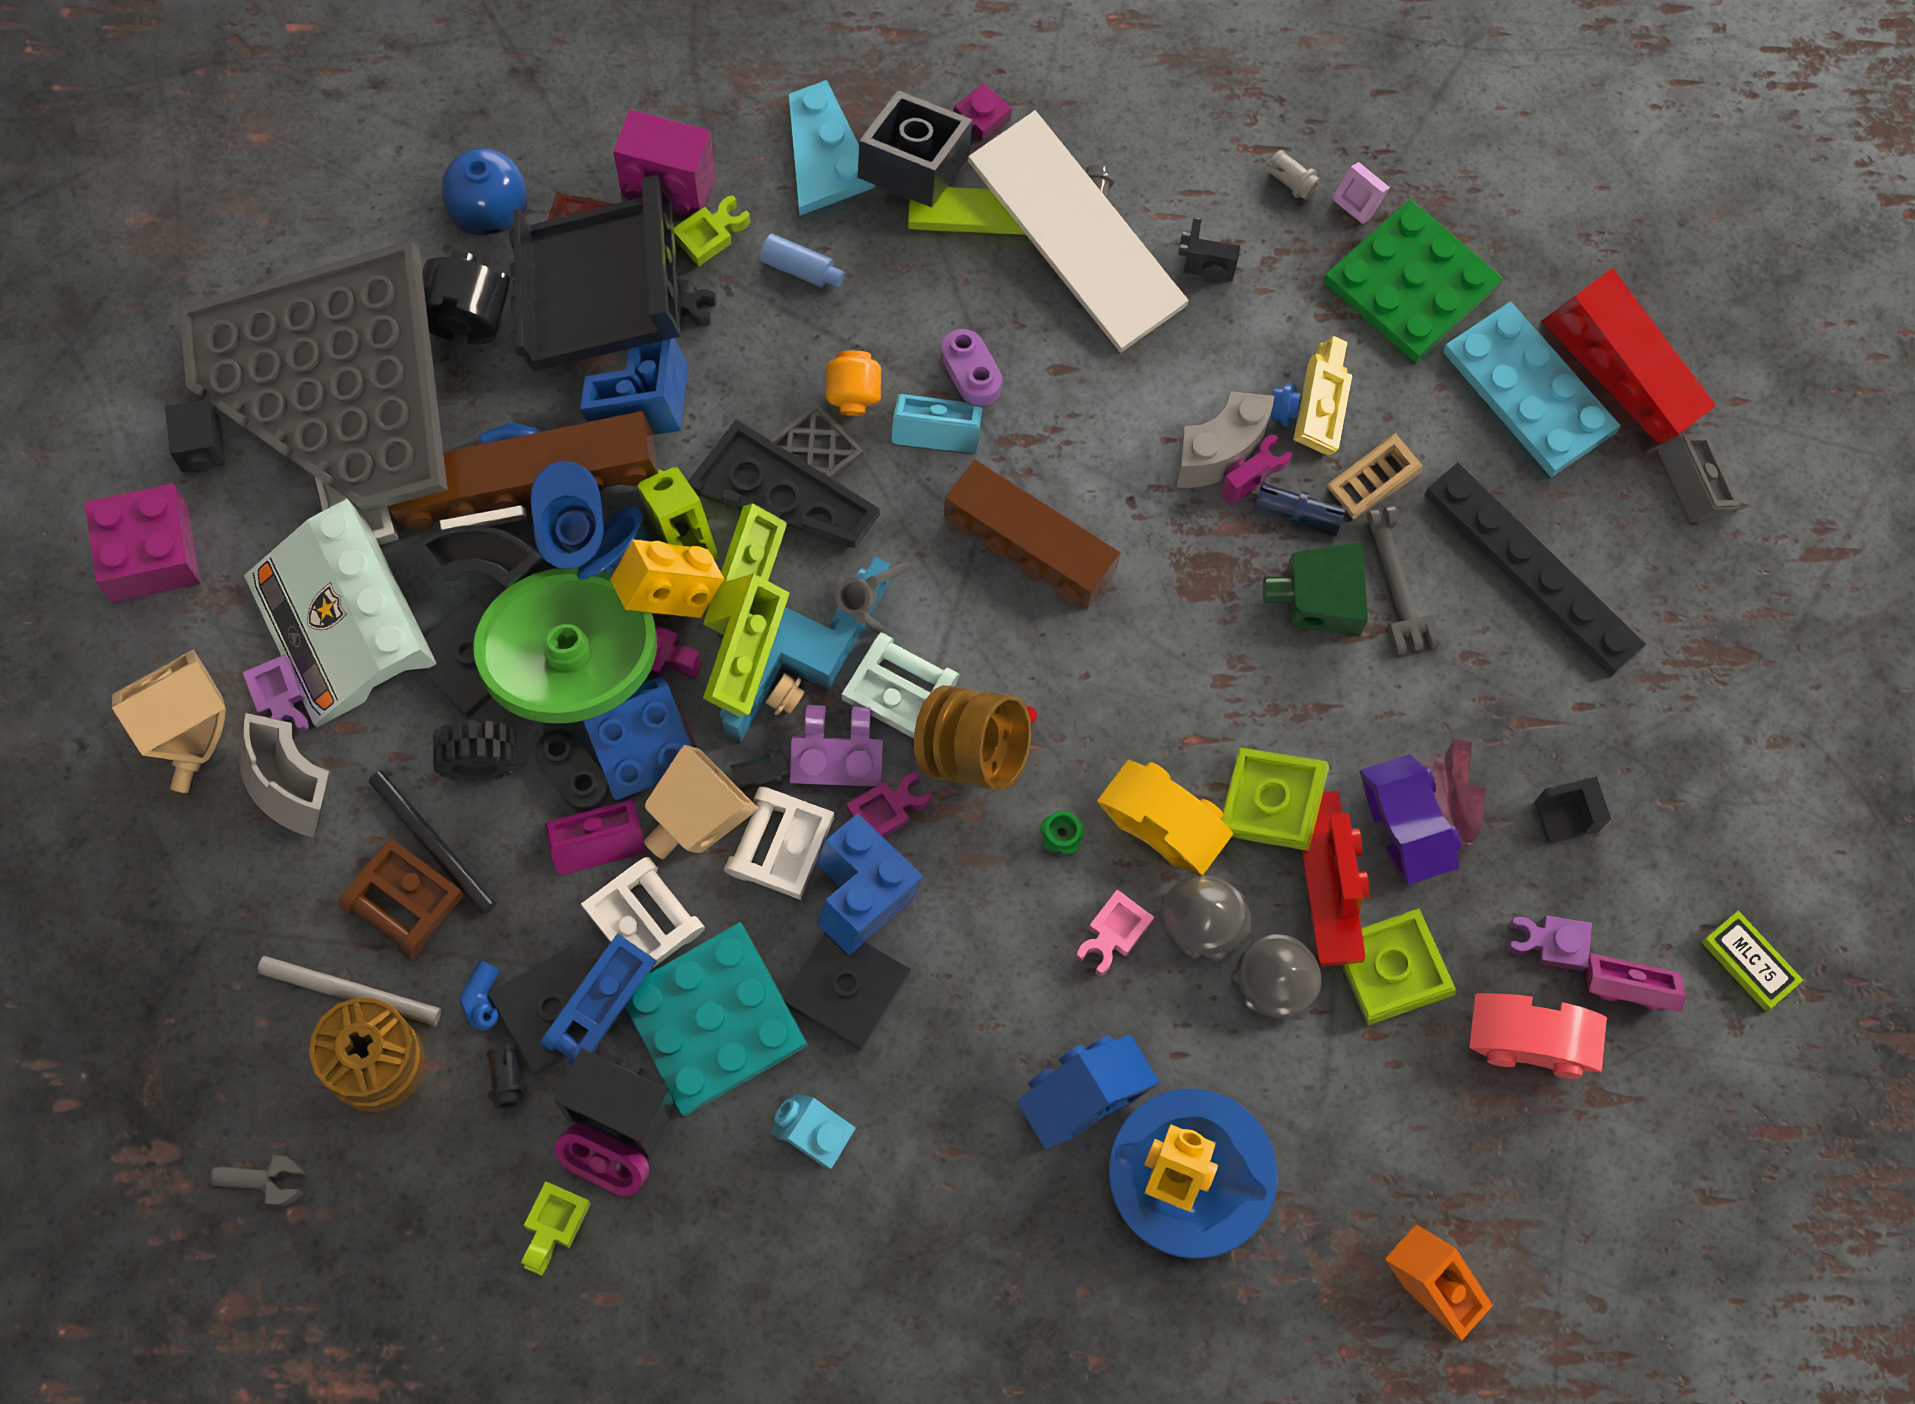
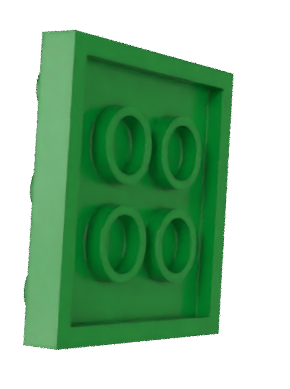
M1410 198L1326 274L1323 283L1412 361L1417 363L1500 286L1503 277Z

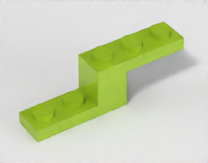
M753 503L742 508L721 570L724 580L711 600L703 622L704 625L724 635L703 699L738 717L750 715L790 594L768 581L787 522Z

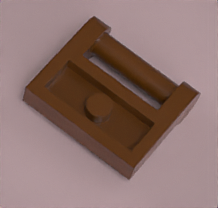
M389 838L344 891L338 901V906L349 914L354 912L398 944L399 952L412 960L423 950L429 937L462 899L464 894L461 889L392 838ZM374 886L419 919L411 930L367 898V894Z

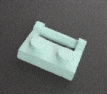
M881 632L843 691L842 700L854 707H871V716L914 738L918 714L930 692L881 667L879 664L886 659L933 684V690L942 685L955 687L960 674L948 667L942 670L893 644L894 639Z

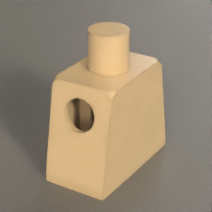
M684 745L645 803L646 810L660 824L644 840V843L661 859H665L678 844L687 851L701 853L751 816L758 807L700 749Z

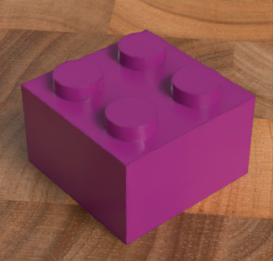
M629 109L613 150L621 196L626 197L628 200L643 197L642 178L658 174L672 199L673 213L677 215L695 214L705 207L716 177L711 131Z
M174 483L84 502L96 583L111 602L200 584L188 505Z

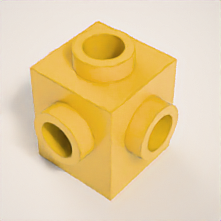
M1170 1124L1164 1141L1154 1139L1144 1166L1152 1169L1144 1193L1190 1212L1199 1190L1208 1192L1216 1174L1218 1165L1210 1162L1216 1143L1205 1139L1193 1130H1183Z

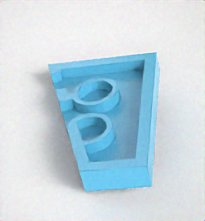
M827 80L790 93L789 104L799 216L875 188L876 185L857 178L859 144Z

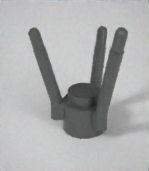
M905 561L867 579L860 577L845 580L844 577L839 576L835 580V584L830 586V592L835 594L839 609L844 613L855 615V620L858 624L864 623L871 629L882 632L884 626L868 613L877 600L876 587L909 570L912 564L910 561Z

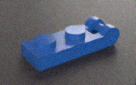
M617 933L544 1035L540 1044L551 1052L557 1049L566 1055L571 1066L581 1048L593 1053L657 960ZM574 1021L589 1030L581 1042L567 1033Z

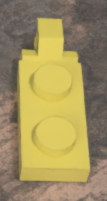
M1332 336L1323 343L1320 342L1316 353L1310 358L1293 439L1327 456L1337 452L1339 449L1352 375L1347 373V368L1343 367L1347 342L1335 336Z

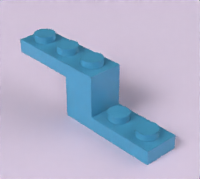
M874 557L869 568L865 569L862 567L855 578L867 579L891 568V564ZM891 579L876 587L877 600L873 608L868 611L870 616H872ZM785 608L750 715L738 717L721 709L720 718H723L722 723L725 736L739 743L742 742L782 669L788 670L830 691L866 625L864 623L858 624L855 620V615L844 613L838 608L830 627L832 629L795 611Z

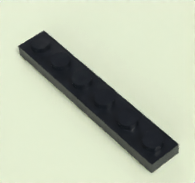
M1458 462L1427 488L1424 495L1611 677L1645 647L1646 643Z

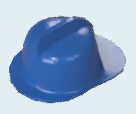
M560 461L548 465L538 474L532 486L531 506L537 549L545 561L558 568L573 569L585 565L591 560L602 544L604 523L600 492L595 478L586 468L579 464Z
M630 506L612 516L604 524L602 544L596 555L585 565L580 566L577 573L579 580L591 578L601 571L613 574L632 539L654 542L653 537L642 523L643 512L639 507Z

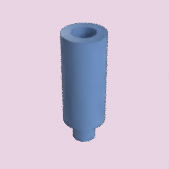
M772 233L765 240L760 253V262L821 288L826 283L840 287L845 276L844 271L833 267V259Z

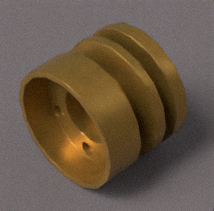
M942 685L932 690L923 702L916 720L914 751L918 766L928 778L956 783L966 782L971 786L1005 790L1015 783L1022 773L1028 758L1031 742V720L1026 705L1017 696L985 691L980 693L978 690Z
M355 997L336 1004L320 1018L311 1035L309 1057L315 1075L344 1104L359 1111L382 1112L400 1105L415 1092L424 1074L425 1053L420 1037L392 1005L379 999ZM366 1042L369 1055L361 1059L358 1056L360 1054L358 1046Z

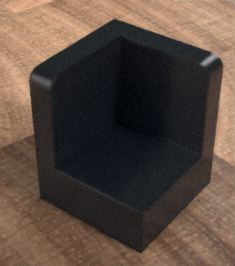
M1597 776L1546 788L1534 802L1549 843L1600 832L1611 820Z

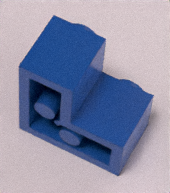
M675 338L630 348L626 370L585 376L580 410L587 422L643 411L653 430V435L681 431L688 364Z
M858 813L825 840L817 866L840 888L825 900L817 925L850 956L913 901L923 876Z
M1131 1034L1116 1040H1112L1107 1035L1095 1041L1087 1048L1084 1045H1079L1061 1056L1059 1061L1062 1066L1055 1072L1050 1068L1028 1082L1031 1090L1019 1098L1017 1103L1045 1150L1072 1140L1103 1116L1131 1105L1157 1086L1160 1081Z

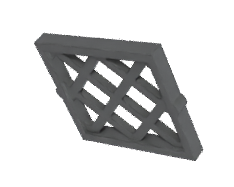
M817 403L769 439L777 444L788 436L787 446L781 447L792 454H808L807 463L811 466L813 465V455L829 456L828 468H814L832 479L864 454V450L843 430L842 425L837 424ZM816 417H821L831 427V430L815 429ZM810 419V429L798 428ZM793 435H809L808 448L792 447ZM815 436L830 437V449L814 448ZM836 437H841L851 447V450L835 449ZM835 456L846 457L834 467Z

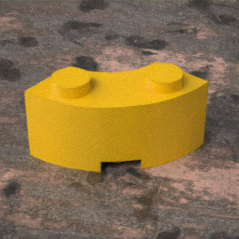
M1127 760L1098 798V804L1119 829L1147 843L1173 867L1203 876L1234 834L1221 820L1224 816L1223 812L1212 802L1205 799L1198 800L1187 790L1170 780V775L1159 765L1149 762L1144 766Z

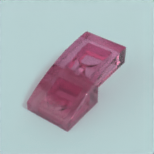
M1454 739L1447 749L1444 759L1446 799L1452 821L1462 843L1472 844L1481 832L1486 788L1468 785L1472 742Z

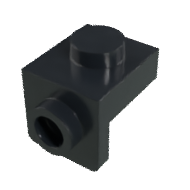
M1194 217L1191 231L1182 230L1178 255L1186 257L1183 273L1200 275L1211 281H1233L1240 245L1199 239L1202 218Z

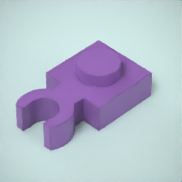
M282 655L243 672L256 710L260 715L264 717L272 713L271 719L285 722L294 719L299 730L302 732L308 731L309 724L307 718L296 710L293 705L304 700L305 697L290 658Z
M1547 915L1542 919L1541 927H1537L1532 920L1526 917H1515L1510 921L1509 928L1523 931L1526 935V942L1511 941L1507 945L1509 953L1524 955L1531 950L1539 951L1538 964L1583 972L1588 968L1592 923Z

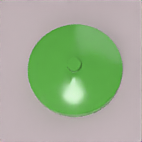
M580 567L573 569H550L516 582L503 591L490 604L483 614L475 633L474 657L482 683L496 702L508 711L529 720L544 723H571L604 714L622 704L639 689L650 673L656 656L657 634L655 624L650 612L625 610L610 580L613 574L601 571L591 578L579 580L577 573Z

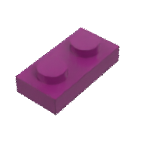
M1589 953V965L1585 970L1588 992L1610 1001L1622 999L1640 1003L1651 1010L1662 1011L1668 1009L1677 1012L1682 1011L1686 993L1680 972Z

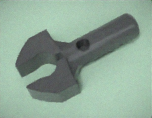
M272 1155L271 1164L263 1170L214 1167L210 1174V1181L213 1186L260 1189L266 1195L265 1204L268 1206L285 1207L297 1200L303 1193L298 1189L281 1190L272 1180H277L284 1174L306 1176V1174L289 1157Z

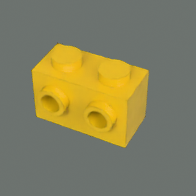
M632 539L610 580L625 610L701 618L722 584L724 577L708 549L699 546L689 547L666 544L661 541L650 542Z

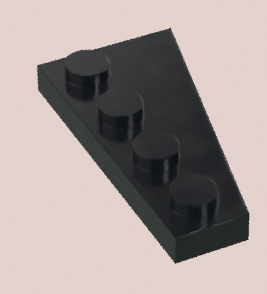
M737 419L688 480L694 492L699 496L742 510L743 506L753 503L787 522V526L852 548L857 547L880 516V508Z

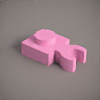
M1116 890L1089 926L1088 930L1098 937L1085 941L1079 947L1076 960L1081 962L1088 953H1098L1102 957V963L1099 964L1095 974L1099 977L1103 976L1111 966L1114 949L1126 957L1151 925L1154 916L1119 890Z

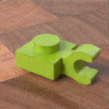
M545 1181L524 1224L526 1230L535 1233L521 1262L525 1265V1269L542 1276L549 1264L555 1244L558 1243L570 1248L591 1205L589 1200Z

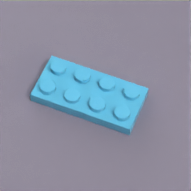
M1511 301L1447 343L1443 350L1445 356L1551 478L1616 434L1621 426Z

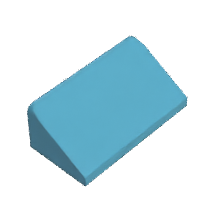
M898 394L893 416L891 441L898 445L974 454L978 446L983 406H974L961 401Z

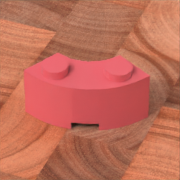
M1491 993L1475 994L1469 1048L1486 1056L1489 1064L1501 1067H1514L1516 1062L1533 1064L1552 1069L1555 1076L1567 1079H1580L1583 1072H1602L1607 1017L1563 1002L1561 1003L1560 1011L1532 1006L1533 997Z

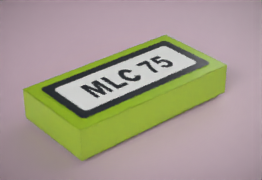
M1739 911L1734 913L1701 942L1765 1012L1773 1008L1803 981L1795 970Z

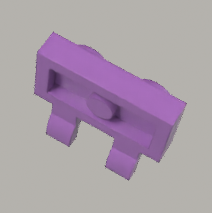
M807 705L805 737L792 736L790 783L875 787L880 785L883 740L869 739L871 707H852L851 738L824 737L826 706Z

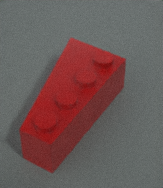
M1613 268L1541 320L1554 336L1634 417L1645 432L1660 445L1679 435L1716 406Z

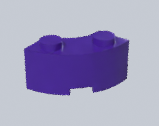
M1410 754L1361 769L1360 774L1372 818L1374 823L1383 820L1392 841V845L1386 846L1385 849L1405 882L1409 885L1459 869L1457 851L1461 849V840L1457 829L1453 824L1448 823L1434 795L1436 783L1431 770L1428 767H1423Z

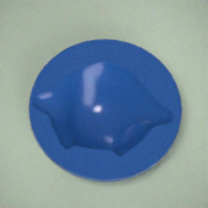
M1194 1088L1178 1089L1149 1099L1126 1119L1112 1146L1109 1159V1183L1120 1215L1140 1239L1169 1255L1191 1259L1209 1258L1237 1248L1253 1236L1261 1227L1275 1199L1278 1178L1277 1163L1272 1144L1265 1130L1246 1108L1227 1096L1213 1091ZM1170 1124L1183 1130H1193L1205 1139L1216 1143L1210 1162L1218 1165L1216 1174L1208 1192L1199 1190L1190 1212L1144 1193L1152 1169L1144 1166L1154 1139L1164 1141Z

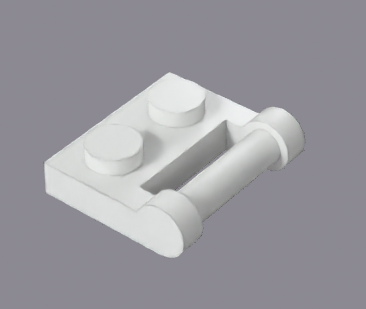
M759 787L753 799L758 809L751 815L735 856H729L724 871L737 879L749 880L801 900L834 820V812L778 791ZM780 811L784 815L763 866L751 863L772 812Z
M645 857L589 897L581 905L610 943L617 933L656 959L657 962L653 966L654 968L680 947L696 939L704 931L705 926L696 916L691 917L657 875L658 867L650 857ZM642 884L676 927L669 934L665 935L630 891L636 885Z

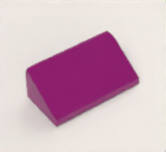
M634 799L545 822L550 852L559 875H565L646 852V845Z

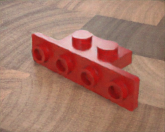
M1323 792L1309 851L1301 850L1318 963L1322 967L1363 963L1366 954L1359 915L1362 900L1369 898V883L1366 871H1358L1356 856H1362L1361 834L1359 828L1351 829L1349 813H1342L1339 792Z

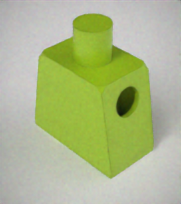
M672 467L665 471L658 470L659 474L645 479L638 484L637 487L649 521L659 541L673 545L699 546L708 549L714 560L719 559L701 501L679 468ZM678 522L686 523L689 526L688 533L678 538L680 534L674 524Z

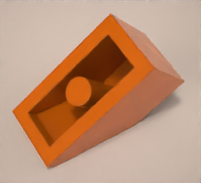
M1417 1224L1385 1258V1261L1402 1286L1461 1341L1493 1306L1457 1249Z

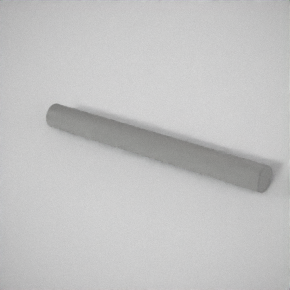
M263 956L258 965V974L345 1000L355 997L376 998L392 1005L402 1017L431 1026H436L441 1016V1008L271 957Z

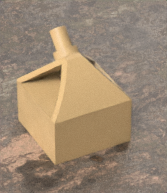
M194 649L112 694V709L141 755L173 760L172 765L176 768L170 789L181 793H188L194 771L198 772L201 764L209 760L218 744L224 726L226 711L220 691Z

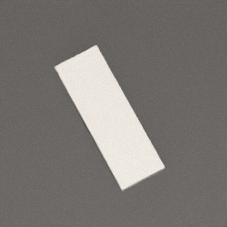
M1036 110L969 155L968 163L1120 353L1188 305L1189 300Z

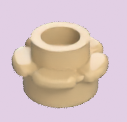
M784 673L768 696L765 703L775 709V715H779L782 709L790 714L805 691L798 687L801 683L800 677L795 680Z

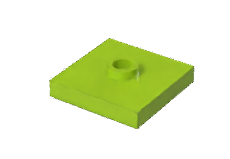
M1239 747L1223 808L1224 816L1221 819L1234 833L1232 838L1309 851L1329 771L1328 762Z
M1420 908L1361 928L1366 954L1365 961L1363 963L1342 965L1367 1026L1454 996L1456 988Z

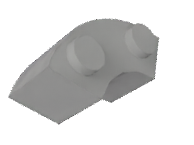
M1231 391L1227 406L1215 419L1202 425L1185 426L1179 447L1176 487H1201L1225 479V471L1234 462L1241 458H1244L1246 461L1252 458L1263 439L1272 411L1274 396Z
M245 713L239 748V768L249 795L264 813L280 825L302 835L314 837L329 771L312 765L298 752L292 739V723Z

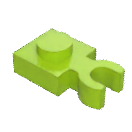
M728 196L723 199L716 213L712 214L706 207H703L674 227L675 241L698 267L732 244L730 231L739 232L749 226L750 213L747 210L739 216L729 215L730 212L737 208L734 196Z

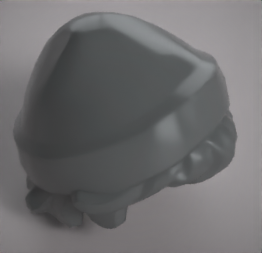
M1212 876L1187 878L1174 885L1165 898L1162 907L1164 926L1180 949L1194 959L1205 955L1207 958L1218 962L1223 959L1225 954L1236 950L1243 944L1251 933V913L1243 893L1237 891L1231 884L1220 878Z
M1274 934L1254 940L1241 954L1237 964L1238 968L1233 972V980L1240 984L1241 991L1246 996V1006L1257 1013L1276 1019H1304L1321 990V972L1316 958L1303 943L1287 935Z

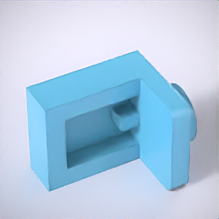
M795 1093L791 1098L784 1101L777 1110L774 1119L776 1123L771 1129L770 1134L777 1139L789 1142L823 1167L832 1169L856 1127L815 1098Z

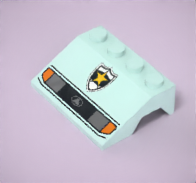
M348 499L307 519L244 575L281 656L286 655L291 660L305 697L302 701L314 726L317 728L363 704L372 688L405 670L430 668L437 664L372 533L366 517Z

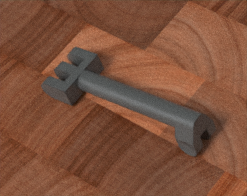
M1385 507L1383 512H1379L1378 509L1369 510L1366 516L1370 529L1374 534L1400 622L1391 623L1387 629L1395 655L1406 654V643L1404 640L1406 636L1413 652L1423 650L1421 633H1424L1430 649L1439 647L1440 637L1433 615L1417 617L1391 533V529L1398 522L1396 507Z

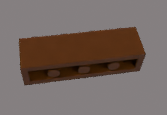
M976 459L973 460L945 497L944 516L947 517L948 523L954 529L964 534L970 532L978 537L991 553L999 557H1004L1005 555L1019 564V568L1024 574L1034 580L1039 581L1042 579L1055 587L1057 594L1071 604L1079 603L1088 609L1117 570L1120 551Z

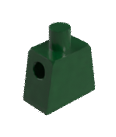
M1352 542L1293 553L1287 566L1286 576L1264 577V603H1288L1289 622L1293 627L1361 636L1368 621L1362 542Z

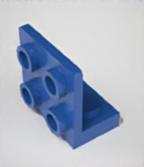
M662 676L642 683L631 697L614 709L599 716L582 720L612 796L616 800L657 785L680 749L684 745L691 746L670 688Z

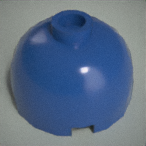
M474 148L463 152L449 164L443 175L442 199L450 220L463 231L475 235H486L485 231L495 229L503 232L514 225L513 210L520 209L523 214L527 207L526 184L518 166L508 156L489 148Z

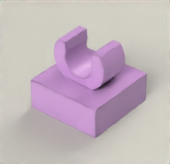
M1358 162L1350 167L1331 199L1363 224L1371 219L1390 187Z

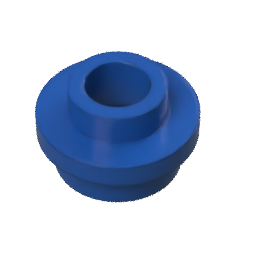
M1286 383L1285 387L1276 386L1274 388L1271 419L1272 421H1281L1282 426L1290 427L1293 418H1298L1302 393H1296L1293 383Z

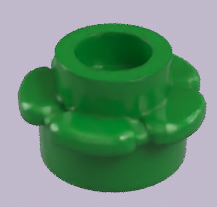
M1057 811L1051 816H1047L1041 823L1042 843L1047 850L1053 853L1061 851L1062 854H1071L1079 848V842L1085 836L1084 825L1071 812ZM1063 829L1067 834L1061 837L1058 835V831Z

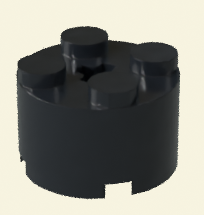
M457 250L452 252L451 257H438L426 260L422 276L429 333L450 341L453 340L454 334L468 336L466 344L473 345L486 344L495 340L509 290L510 277L503 272L491 270L478 264L476 256L465 251Z

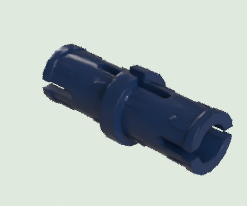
M1262 482L1254 509L1291 519V524L1299 526V523L1302 522L1338 534L1346 507H1340L1308 497L1309 493L1302 490L1298 494Z

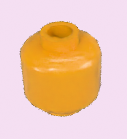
M854 350L838 352L837 358L830 360L826 365V400L831 405L840 407V414L865 415L866 408L876 405L881 399V366L877 361L871 359V354L868 352Z

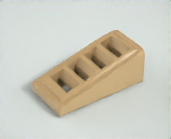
M1394 433L1328 483L1326 487L1340 505L1346 507L1345 511L1354 520L1422 473L1423 465L1400 437ZM1391 455L1403 470L1396 473L1385 460L1386 457ZM1378 464L1389 480L1383 483L1371 467ZM1362 473L1376 488L1371 494L1357 478ZM1349 482L1363 498L1358 504L1353 501L1343 488Z

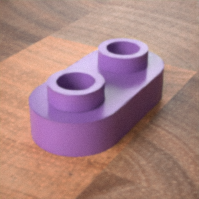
M958 329L947 334L942 342L941 358L961 397L967 403L974 406H987L994 403L1001 395L1002 375L982 338L974 331L967 329ZM984 377L986 380L978 381L976 378Z

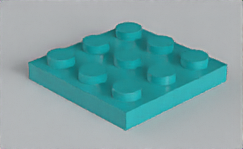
M741 922L649 973L625 1006L662 1078L666 1080L665 1084L683 1116L691 1114L809 1046Z

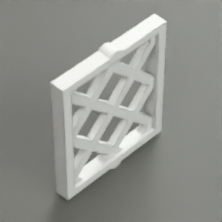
M516 506L440 520L442 530L458 526L488 527L526 520L527 514L525 508Z

